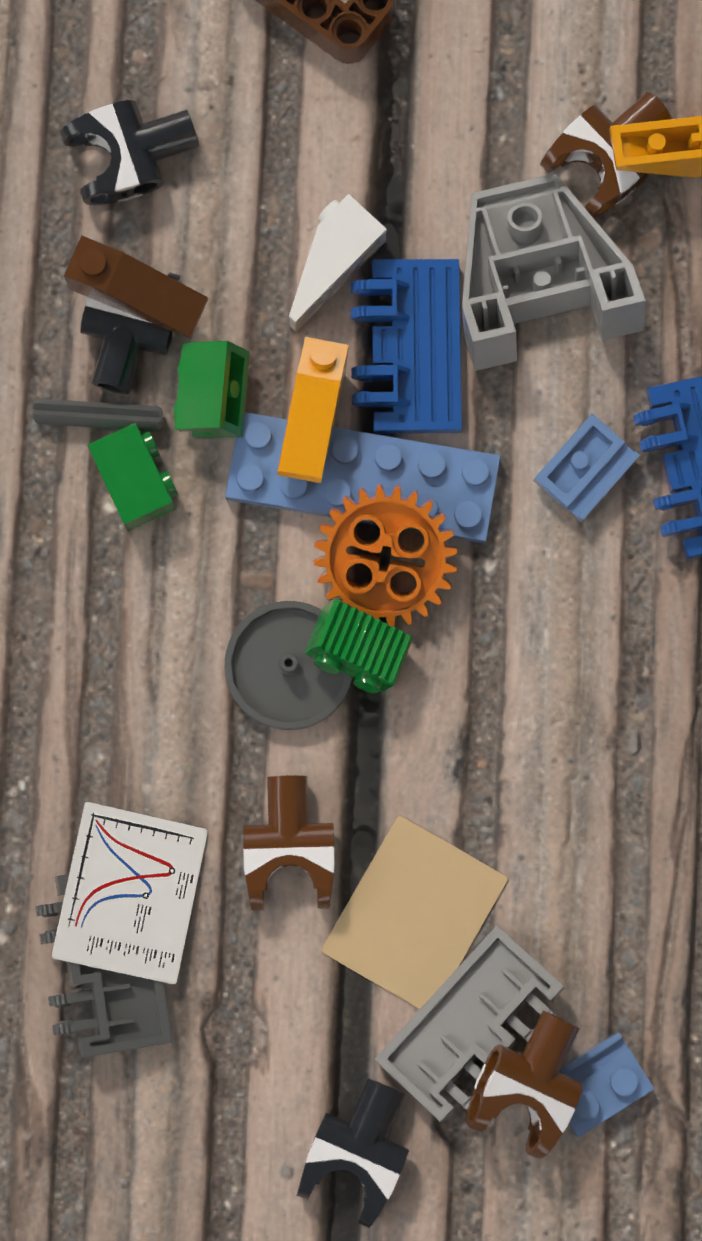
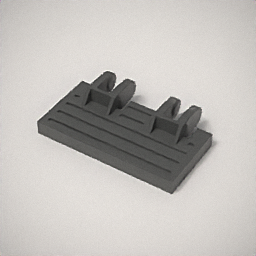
M69 874L55 877L57 896L65 895ZM63 902L35 906L36 914L44 918L57 916L61 913ZM57 929L39 934L41 945L54 943ZM67 962L70 986L90 983L91 990L48 996L49 1007L55 1006L56 1008L90 1000L92 1018L78 1021L72 1019L58 1021L57 1024L52 1025L53 1035L97 1028L98 1035L78 1038L80 1058L172 1043L164 982Z

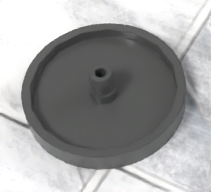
M298 601L271 603L249 614L232 634L225 654L227 684L239 707L258 723L279 730L308 728L328 718L345 699L352 677L341 671L338 674L325 672L314 665V658L304 654L317 620L321 615L320 608Z

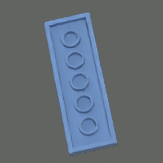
M244 413L243 436L235 439L225 494L226 500L331 518L329 511L332 507L343 513L346 511L342 501L344 496L347 495L357 503L359 502V489L362 487L365 488L370 497L375 496L378 484L382 483L386 495H392L395 486L399 484L401 486L402 498L407 499L414 490H417L418 498L416 504L422 506L430 499L434 501L429 514L433 517L437 514L445 513L446 518L439 528L440 530L453 529L454 535L451 538L485 544L500 455L334 427L321 483L277 475L288 419ZM362 520L359 522L377 525L374 521L371 520ZM406 528V529H404V530H406V531H412V532L421 533V532H420L418 529H416V528Z

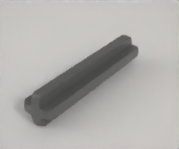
M36 399L33 405V420L37 424L123 429L136 423L141 431L158 432L163 425V411L159 406Z

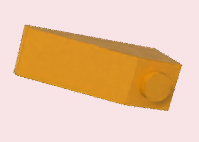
M702 116L610 126L609 130L616 170L691 178L702 177Z
M305 337L277 475L321 483L346 375L349 345Z

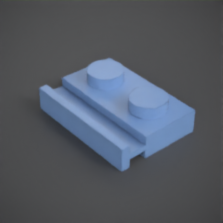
M592 413L533 481L565 510H569L581 523L637 460L640 454L630 449L624 440Z
M619 1032L612 1034L565 1064L560 1070V1073L580 1081L582 1084L580 1100L569 1122L570 1127L578 1138L654 1090L653 1085Z

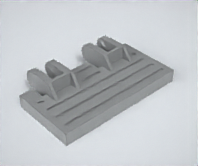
M496 926L380 1052L375 1060L431 1114L443 1123L453 1113L455 1108L441 1094L446 1090L468 1111L471 1097L463 1093L455 1083L466 1071L477 1080L481 1069L472 1060L477 1056L485 1064L490 1052L498 1044L510 1049L517 1041L503 1028L506 1023L528 1042L533 1029H529L516 1017L518 1013L528 1004L539 1015L544 1010L557 1016L533 993L538 989L553 1002L565 987L499 926Z

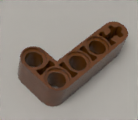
M255 0L337 61L344 64L359 62L368 53L390 25L394 12V0H380L386 6L378 11H372L365 7L364 4L369 0H348L346 3L341 0ZM318 7L323 9L325 14L320 18L312 19L307 17L304 12L309 8ZM353 32L360 39L355 43L345 44L338 37L342 33Z

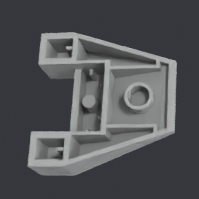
M556 173L472 193L462 315L464 338L475 371L517 361V342L514 324L579 308L591 307L602 341L644 331L646 300L634 266Z

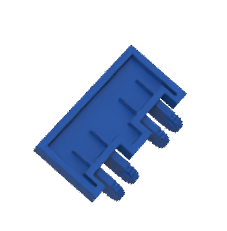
M459 259L372 260V279L354 280L351 282V293L358 296H392V306L354 307L351 309V319L358 322H392V326H373V365L352 367L351 378L363 382L393 381V392L355 393L352 395V405L364 408L393 407V412H374V434L461 433Z
M702 376L649 387L646 390L651 410L633 415L636 426H649L673 419L675 432L649 436L639 443L642 452L675 446L680 448V451L664 454L662 461L670 493L689 490L658 497L653 502L655 510L662 511L693 504L696 517L673 520L660 526L662 537L700 531L699 536L685 538L682 541L686 559L702 556Z

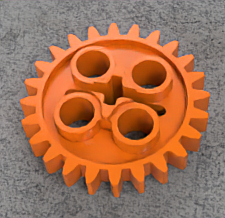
M380 483L377 485L375 496L370 497L365 488L362 487L359 489V502L357 503L347 495L344 496L342 501L346 511L343 513L332 507L329 514L336 522L335 525L322 523L319 528L329 538L316 540L314 543L315 548L325 552V555L315 558L313 563L314 566L326 567L327 571L322 573L317 581L318 583L331 582L332 587L326 594L327 600L340 596L343 603H348L359 611L372 615L375 619L386 617L387 623L392 627L395 625L396 616L399 615L403 617L408 625H411L412 611L415 609L424 617L428 616L429 611L425 602L429 600L440 605L442 598L436 589L450 590L452 587V583L443 576V573H454L457 571V565L446 561V557L458 553V547L445 545V541L454 535V530H440L439 528L446 518L445 513L432 517L429 513L434 501L430 499L422 506L416 504L418 498L417 490H414L407 499L402 498L401 486L399 484L395 486L392 495H386L384 487ZM362 520L374 521L380 529V536L373 541H364L358 537L355 526ZM406 528H416L423 534L424 542L416 549H409L401 544L399 534ZM354 546L365 551L380 553L383 546L391 547V555L395 557L421 558L425 561V564L423 566H416L402 560L391 559L389 566L380 565V557L370 554H350L347 552V547ZM356 563L367 565L372 572V579L365 584L354 583L348 575V569ZM400 571L409 572L415 577L416 586L408 592L398 591L391 582L393 575Z

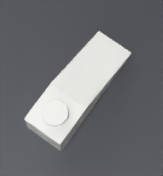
M349 194L340 203L337 200H333L318 217L321 222L318 224L289 314L290 327L295 332L386 242L387 229Z

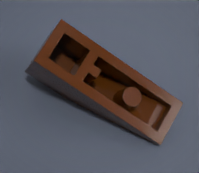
M82 235L64 274L70 290L192 339L208 302L207 296L122 251Z

